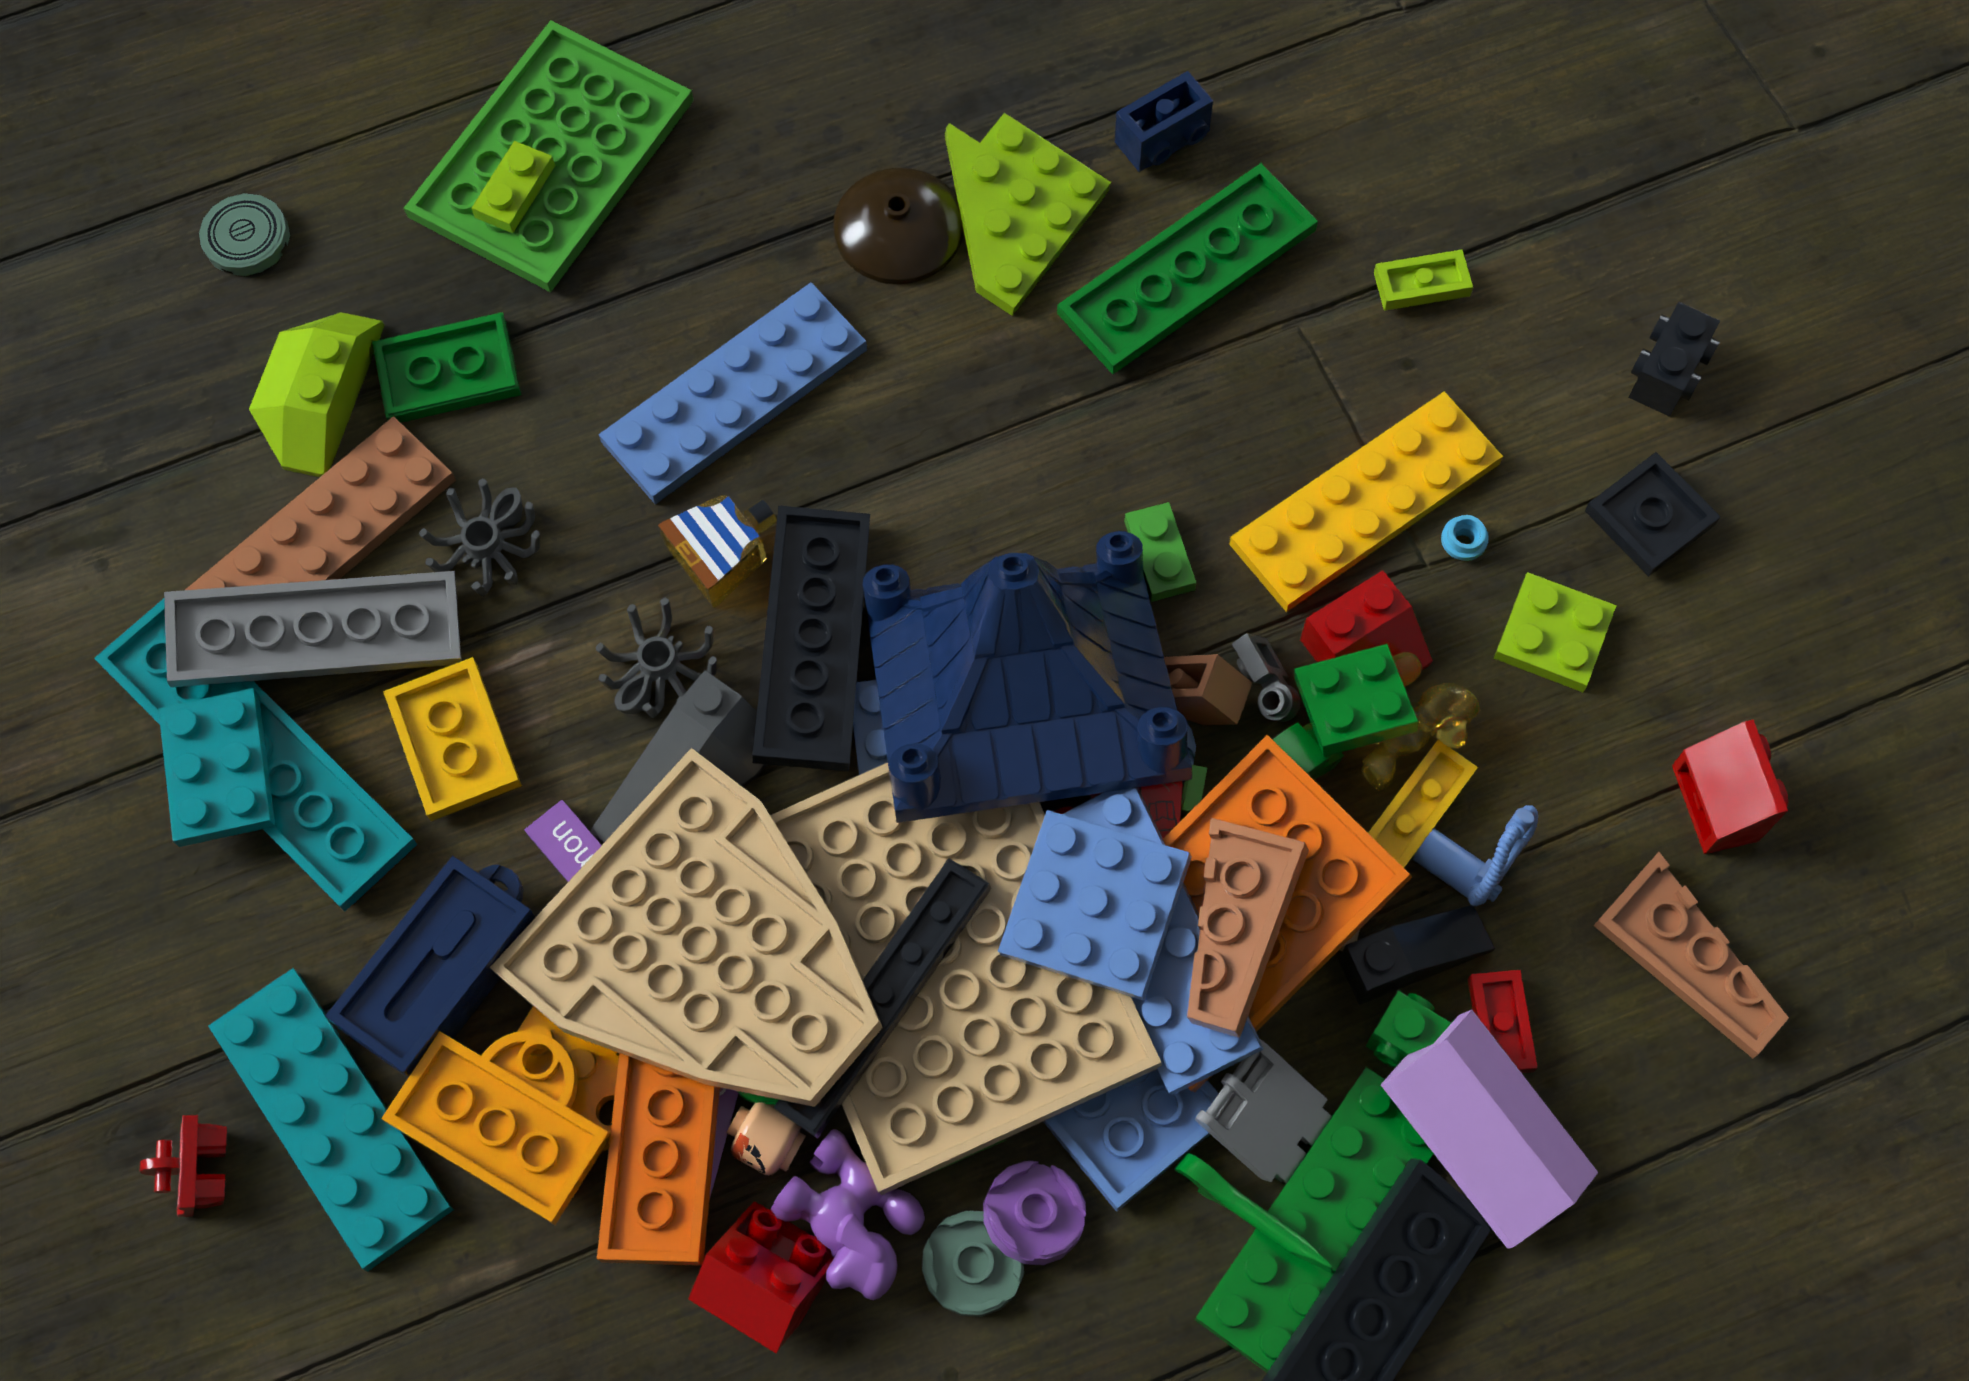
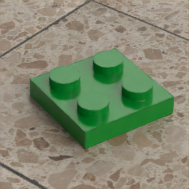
M1387 644L1294 668L1295 681L1323 757L1418 732L1417 717Z

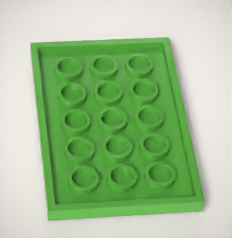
M550 20L406 204L404 210L407 217L551 292L693 103L692 90ZM517 141L551 155L555 167L514 233H510L476 219L471 208L512 143Z

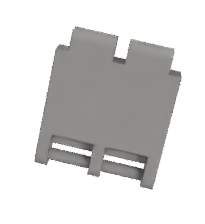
M1260 1039L1264 1050L1242 1060L1233 1074L1227 1073L1221 1081L1224 1087L1206 1112L1201 1110L1198 1113L1195 1121L1260 1179L1272 1182L1276 1178L1278 1181H1283L1287 1184L1306 1156V1153L1297 1145L1298 1142L1301 1141L1305 1145L1313 1146L1332 1117L1322 1108L1328 1099Z

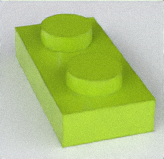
M514 141L471 209L474 217L514 233L554 169L553 157Z
M1462 249L1378 263L1374 270L1384 311L1469 297L1473 290V284Z

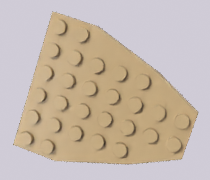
M692 748L490 967L496 975L566 1034L706 1085L813 1107L818 1104L883 1028L839 925L763 803Z

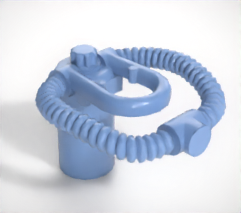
M1525 805L1523 808L1516 810L1506 824L1505 831L1497 843V852L1494 853L1492 860L1488 859L1486 863L1435 828L1426 837L1412 860L1467 897L1470 905L1478 906L1484 904L1487 899L1493 902L1502 891V887L1498 884L1522 849L1528 844L1534 831H1536L1538 824L1537 809L1533 805Z

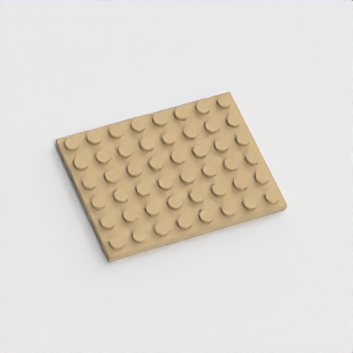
M887 762L770 815L839 925L862 980L948 858L990 883L992 888L842 1103L880 1195L910 1183L1162 1066L1157 1051L1130 996L1001 956L998 952L1045 817L1039 802L897 823Z

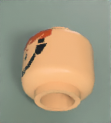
M763 1102L755 1103L751 1110L741 1106L726 1132L735 1137L731 1145L732 1156L764 1175H773L779 1168L787 1171L806 1136L799 1132L800 1126L779 1113L774 1108V1105Z

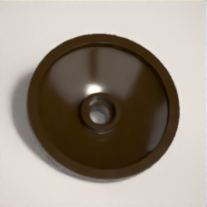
M911 168L884 169L863 177L843 195L834 216L835 241L844 260L861 275L887 284L914 283L938 273L950 263L958 252L964 233L958 200L953 191L935 176ZM895 207L904 208V209L901 210V211H893V210H891L892 208H895Z

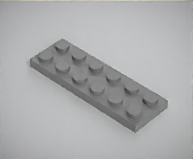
M455 571L164 592L167 682L170 687L447 666L462 661Z

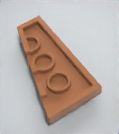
M1658 852L1595 923L1594 927L1751 1058H1754L1769 1043L1789 1017L1750 967L1742 965L1728 947L1729 940L1718 926L1714 928L1696 906L1698 903L1697 899L1686 885L1682 887L1668 870L1670 865L1661 853Z

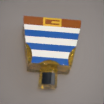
M720 495L663 521L658 527L666 548L714 608L764 563L767 556L764 543L759 534L777 523V519L770 507L762 499L741 513L727 495Z

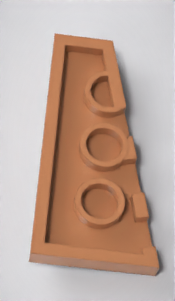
M1211 818L1209 836L1211 837L1209 858H1206L1204 870V879L1206 881L1203 906H1200L1198 920L1200 936L1198 952L1194 954L1187 1018L1192 1024L1240 1038L1309 849L1306 843Z

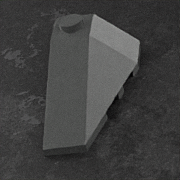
M704 670L673 707L590 830L592 835L604 843L691 748L742 787L755 780L767 766L766 764L752 763L757 711L740 694Z

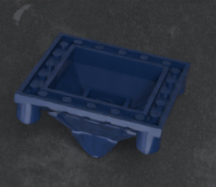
M1115 531L1100 538L1096 545V564L1084 565L1079 568L1057 569L1047 561L1027 553H1007L993 558L975 570L961 584L930 587L926 590H911L910 578L907 572L899 566L880 565L867 572L863 578V591L897 823L1192 780V764L1187 748V721L1184 715L1177 711L1143 576V544L1137 536L1125 531Z

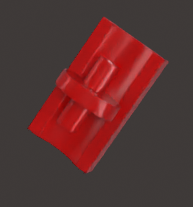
M182 1115L179 1158L172 1157V1140L156 1141V1157L140 1161V1173L155 1176V1193H169L171 1191V1175H179L177 1217H193L195 1208H208L223 1205L225 1174H196L197 1158L225 1157L227 1127L214 1124H198V1115Z

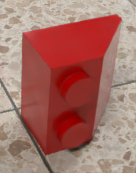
M1383 570L1307 617L1300 639L1316 662L1387 644L1402 682L1430 666L1433 662L1412 606Z

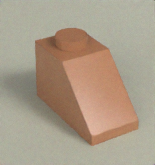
M1218 654L1164 657L1177 711L1184 715L1185 719L1201 725L1238 724L1252 686V682Z

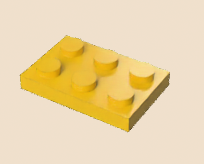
M473 657L383 691L426 815L430 821L522 786L478 665Z

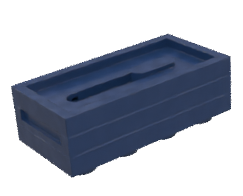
M452 856L325 1017L341 1031L408 1078L439 1031L452 1039L456 1037L500 980V977L490 969L491 965L536 918L532 911L521 903L524 889L519 877L511 869L501 865H491L477 873ZM500 882L504 884L508 889L506 891H503L494 883Z

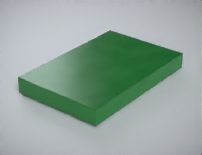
M503 312L372 342L387 421L394 416L402 423L522 395L507 322Z

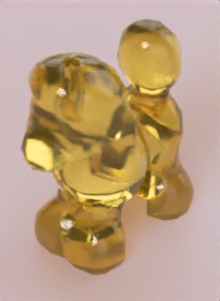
M1403 652L1392 656L1404 687L1414 682L1421 675V662L1413 653ZM1441 683L1428 688L1420 696L1417 707L1413 708L1418 720V732L1377 742V746L1362 760L1364 765L1360 770L1365 779L1379 791L1389 787L1395 779L1396 760L1400 756H1408L1417 752L1426 743H1429L1433 736L1449 748L1457 749L1466 745L1468 738L1467 727L1471 720L1480 712L1479 701L1472 692L1454 683Z

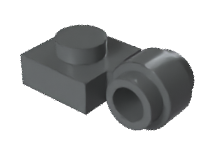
M1249 633L1244 634L1233 642L1232 645L1240 657L1237 659V665L1241 673L1252 683L1261 684L1263 687L1258 696L1259 711L1265 718L1273 721L1286 722L1293 719L1300 709V696L1296 689L1289 686L1285 681L1289 676L1269 641L1264 637Z

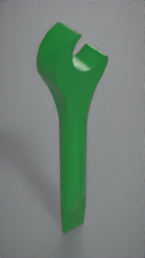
M1186 1153L1174 1170L1187 1177L1199 1188L1197 1192L1202 1196L1235 1213L1291 1254L1331 1274L1334 1272L1332 1265L1303 1236L1243 1195L1200 1158Z

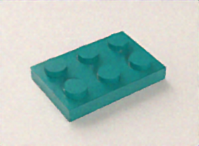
M250 688L158 708L173 842L178 847L274 827L275 818L260 698L256 690Z

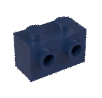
M1187 71L1117 111L1115 143L1138 172L1151 165H1160L1173 152L1187 144L1194 145L1200 142L1210 132L1213 100L1190 72Z

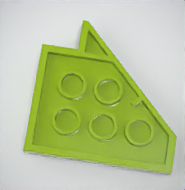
M1006 113L1000 117L980 143L949 123L946 127L945 140L975 289L978 294L1013 316L1109 192L1111 182Z

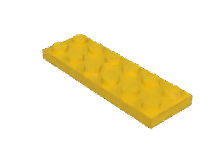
M1444 391L1232 535L1229 545L1281 607L1288 612L1500 465L1503 455Z

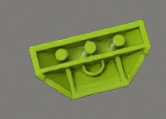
M340 312L279 332L249 410L284 470L321 477L331 468L374 355L372 342L380 339L384 329L383 321Z

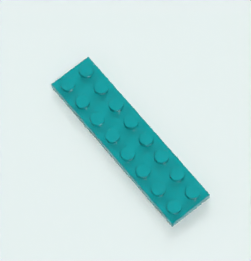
M164 598L94 658L159 725L158 708L250 688L256 690L260 698L275 826L263 830L344 912L417 845L415 840L254 681L170 687L167 682Z

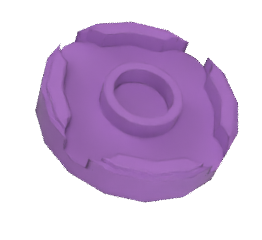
M1024 1161L1007 1167L994 1179L983 1203L984 1225L991 1241L1006 1256L1023 1264L1045 1265L1062 1259L1079 1241L1085 1225L1086 1202L1078 1184L1064 1170L1053 1165L1051 1167L1039 1165L1037 1161Z

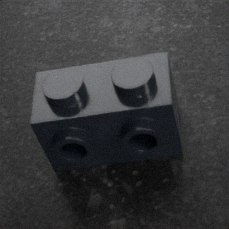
M1681 302L1677 303L1670 318L1661 314L1649 339L1657 342L1652 352L1645 349L1642 350L1631 371V374L1637 376L1638 379L1628 398L1669 417L1680 397L1689 401L1702 377L1694 372L1699 362L1707 366L1720 343L1719 340L1712 337L1720 320Z

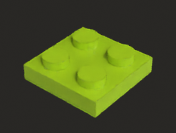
M1527 572L1493 659L1584 692L1617 605Z

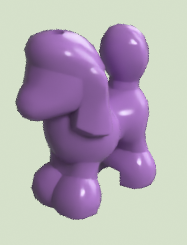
M833 1129L814 1152L815 1156L810 1161V1164L819 1173L827 1175L837 1174L841 1178V1184L819 1194L811 1189L802 1179L794 1176L775 1199L771 1211L776 1218L785 1222L795 1221L800 1218L806 1220L811 1224L812 1231L818 1241L831 1249L834 1259L827 1269L826 1280L832 1288L843 1289L850 1287L860 1292L865 1298L873 1301L881 1298L893 1284L897 1272V1259L890 1242L885 1237L866 1230L864 1227V1213L872 1206H879L883 1208L889 1223L896 1230L903 1234L912 1235L922 1227L925 1220L924 1211L918 1200L903 1190L894 1189L880 1195L867 1164L854 1153L845 1135Z

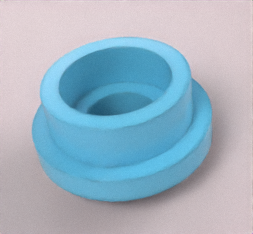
M1462 515L1451 519L1445 525L1441 535V542L1445 551L1453 558L1463 561L1473 560L1481 556L1489 540L1484 524L1478 518L1471 515ZM1465 535L1470 538L1472 543L1463 544L1456 537Z

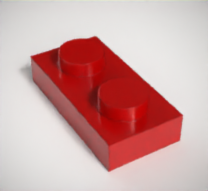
M1521 970L1471 974L1467 980L1474 1013L1521 1073L1534 1072L1538 1066Z

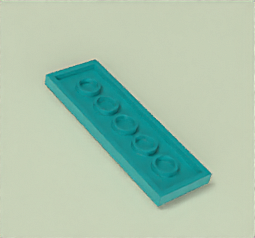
M292 968L208 1025V1027L363 1270L368 1272L454 1209L406 1135L381 1119L388 1109L332 1022L325 1017L326 1013L299 972Z

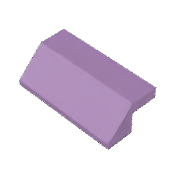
M1473 1010L1458 1015L1434 1044L1408 1054L1381 1084L1507 1249L1515 1247L1575 1204L1598 1173Z

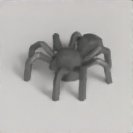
M481 479L478 481L483 500L482 511L479 517L467 521L455 489L449 488L446 493L457 523L462 528L461 534L446 538L435 537L425 528L421 529L419 534L433 546H449L463 542V545L456 550L446 563L440 565L434 559L427 558L425 564L434 572L450 571L466 552V556L462 559L465 564L468 565L472 562L471 566L477 569L482 563L483 585L476 581L471 587L484 597L491 589L493 583L491 560L495 559L506 572L504 579L507 583L516 585L518 582L517 572L501 553V550L508 551L522 558L529 557L540 549V534L537 530L532 533L531 546L527 549H522L504 541L505 538L521 536L529 531L535 520L533 503L526 502L525 504L526 520L519 528L510 529L520 522L523 506L519 490L517 488L503 490L496 497L491 507L492 496L488 483L485 479Z
M666 597L660 600L663 620L661 630L656 637L645 639L636 605L630 604L627 608L635 641L639 645L637 652L614 653L601 642L596 646V650L608 661L626 662L638 660V663L619 680L613 681L605 674H600L599 681L610 690L619 689L615 696V705L622 713L637 714L644 710L651 718H655L664 706L665 680L667 679L679 696L678 702L687 691L676 676V672L694 681L702 674L680 664V661L700 659L713 646L714 635L711 626L705 628V642L696 651L680 652L683 648L681 641L673 646L674 637L670 636L666 639L672 623L670 602ZM715 656L708 660L707 672L713 676L716 674L717 666ZM656 681L655 704L652 707L649 704L652 682Z

